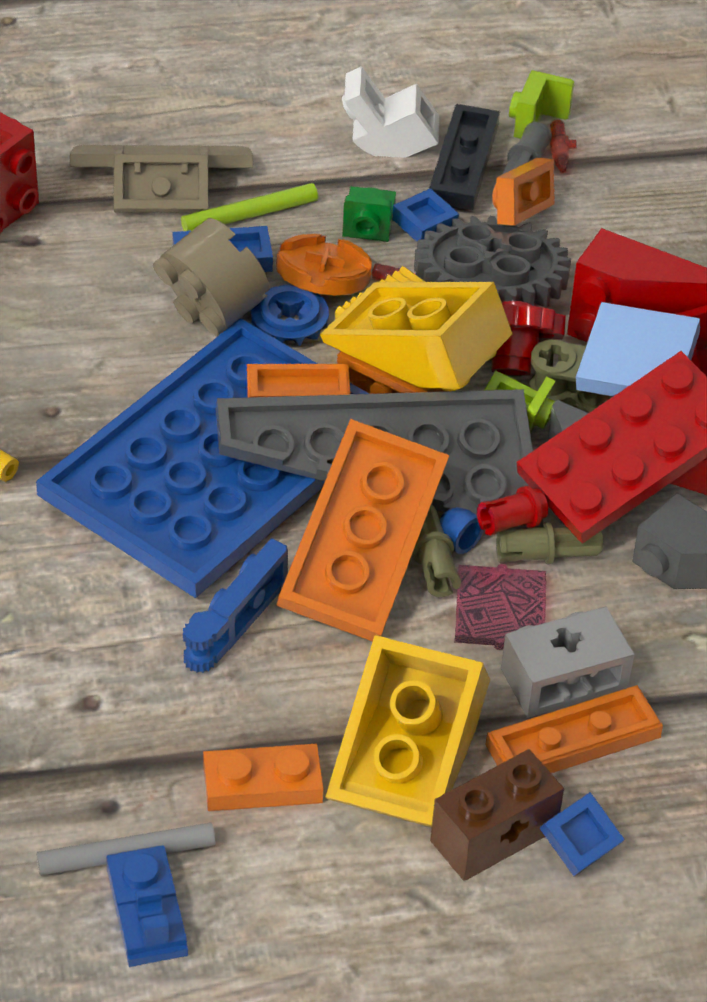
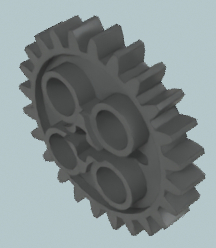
M471 216L470 223L465 224L455 218L452 219V227L439 223L437 224L436 232L426 231L425 238L418 239L414 271L425 282H494L501 303L504 301H521L530 303L533 306L535 303L548 307L550 298L559 300L561 298V290H567L571 258L567 257L568 249L560 247L559 238L547 239L548 230L546 229L535 232L531 231L532 223L528 222L519 227L497 224L495 216H490L487 222H481L477 217Z

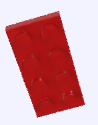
M682 351L678 352L517 461V473L532 489L538 488L544 493L548 507L583 544L707 458V376Z

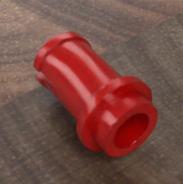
M522 486L517 489L516 494L481 502L477 507V519L482 530L486 529L485 534L489 536L521 525H526L530 528L536 527L548 515V503L544 493L540 489H532L530 486Z

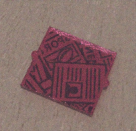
M499 564L497 567L458 565L461 585L457 590L454 643L493 645L495 649L502 650L504 649L506 633L514 632L524 626H536L545 623L546 571L511 569L505 564Z

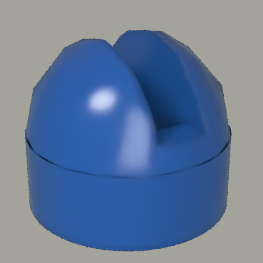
M452 508L446 511L439 519L443 532L452 539L454 551L458 554L470 551L478 543L484 531L480 528L477 515L465 508Z

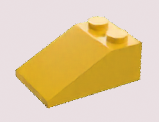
M374 282L320 335L323 343L416 387L442 388L444 391H455L466 386L479 368L496 355L497 350L512 335V331L494 282Z
M374 635L325 797L332 801L432 827L434 800L453 789L476 731L490 683V678L483 662Z

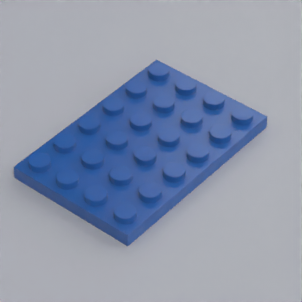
M240 318L36 481L37 496L192 597L197 598L323 488L325 481L220 455L215 410L217 398H247V364L318 363ZM350 383V394H369Z

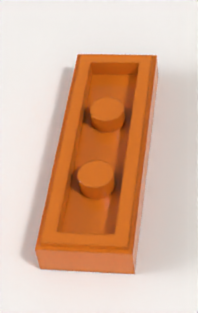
M638 685L488 732L485 745L497 766L530 749L550 773H554L661 738L663 725Z

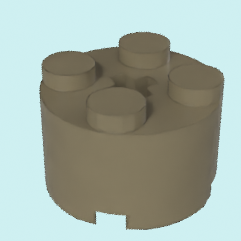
M208 218L163 253L153 263V268L159 278L165 284L171 286L177 295L173 303L179 314L189 323H193L198 319L211 334L219 336L268 296L265 293L270 288L264 270L249 248L245 247L239 252L229 241L236 234L220 221Z

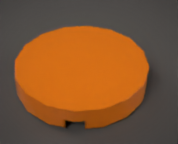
M302 234L288 238L280 245V251L278 250L276 258V271L285 281L297 288L316 294L349 295L364 290L370 282L371 258L361 247L348 240L338 239L336 245L326 243V236H322V234Z

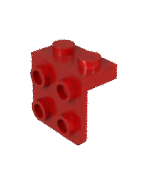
M0 112L1 234L6 227L24 214L29 213L39 204L34 130Z

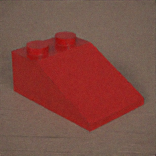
M601 228L576 262L567 335L588 342L601 302L670 314H677L707 305V267Z

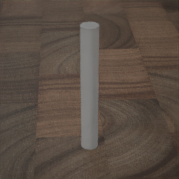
M210 822L37 852L39 873L41 876L105 865L106 855L161 845L165 846L166 854L215 846L213 825Z

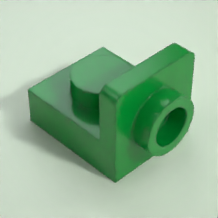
M350 186L349 195L344 200L342 237L389 242L393 222V205L396 204V191Z

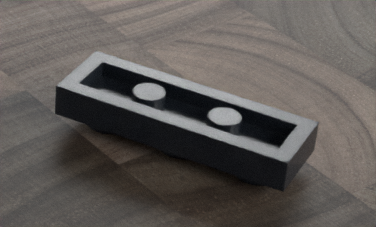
M462 104L455 105L429 189L431 188L452 208L474 210L498 130L500 111Z

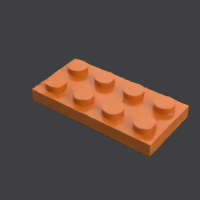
M350 419L279 594L276 606L372 642L374 635L381 637L445 470L449 455Z

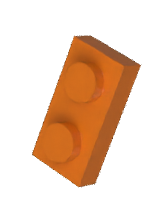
M535 158L496 177L492 199L493 205L497 209V224L515 226L554 205V159Z
M317 744L203 751L208 811L323 803V783Z

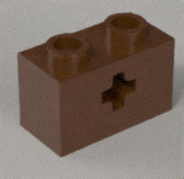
M528 749L434 800L430 841L462 880L466 881L544 838L545 836L539 828L561 812L564 787L533 752Z

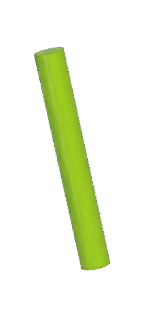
M314 183L184 215L181 216V224L184 231H192L208 218L218 220L226 225L315 202L318 200V192Z

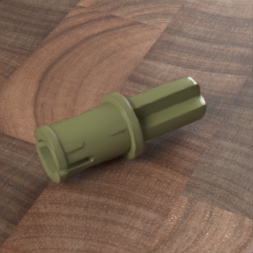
M431 505L412 555L414 560L422 566L428 592L436 597H445L453 594L448 577L453 588L457 590L461 585V579L452 558L454 550L453 541L443 532L437 510Z
M544 522L543 527L513 528L496 533L497 537H499L496 538V553L499 563L518 560H545L546 564H553L554 558L597 556L603 550L602 531L582 544L567 527L553 528L551 522Z

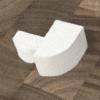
M362 66L346 73L345 94L342 96V102L346 113L354 120L352 141L360 149L373 156L405 158L439 144V114L417 84L385 98Z

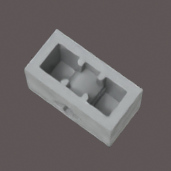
M607 606L587 612H575L565 618L536 626H524L514 632L506 633L501 670L526 717L529 718L628 688L634 652Z

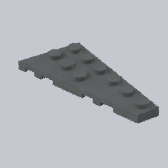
M523 389L217 398L215 410L220 455L325 481L350 419L449 455L431 504L436 510L446 512L452 508L460 507L470 510L477 515V507L481 502L516 494L517 489L520 487L529 486L517 473V461L533 451ZM543 519L541 520L540 524L536 527H543ZM521 525L514 528L526 529L530 527H527L526 525Z

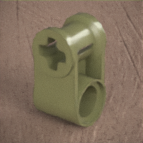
M549 339L540 342L532 350L531 364L535 369V374L530 380V388L538 391L547 376L556 381L549 397L554 401L560 400L587 412L593 411L613 397L576 390V375L586 346ZM554 354H558L556 367H553Z

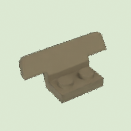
M79 145L73 147L70 153V167H114V212L196 213L208 210V168H253V154L251 149L245 146Z

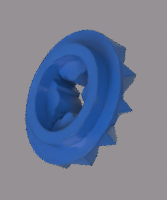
M281 285L270 288L265 293L268 296L251 310L252 325L275 337L282 343L288 340L294 341L297 345L301 346L305 338L318 340L321 330L328 327L329 307L324 298L319 294L297 288L294 285ZM284 315V316H286V317H288V318H286L285 320H282V319H281V316ZM295 315H297V316H299V319H298V320H295L294 318H291V317H294Z

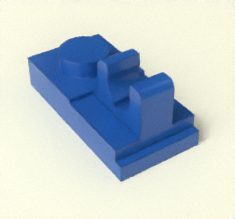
M161 845L106 855L107 873L128 967L188 956L187 937L165 846Z

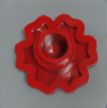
M504 301L502 306L512 335L497 350L496 355L490 359L492 361L491 371L495 372L496 370L509 376H527L531 374V353L534 347L542 341L549 339L562 340L565 336L566 316L555 313L553 309L533 306L527 302Z

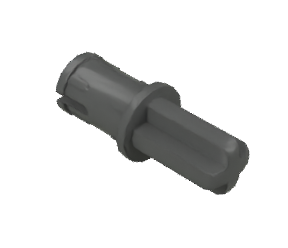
M539 122L529 123L525 127L520 141L509 150L507 155L508 163L502 174L535 158H543L542 155L552 139L550 129Z

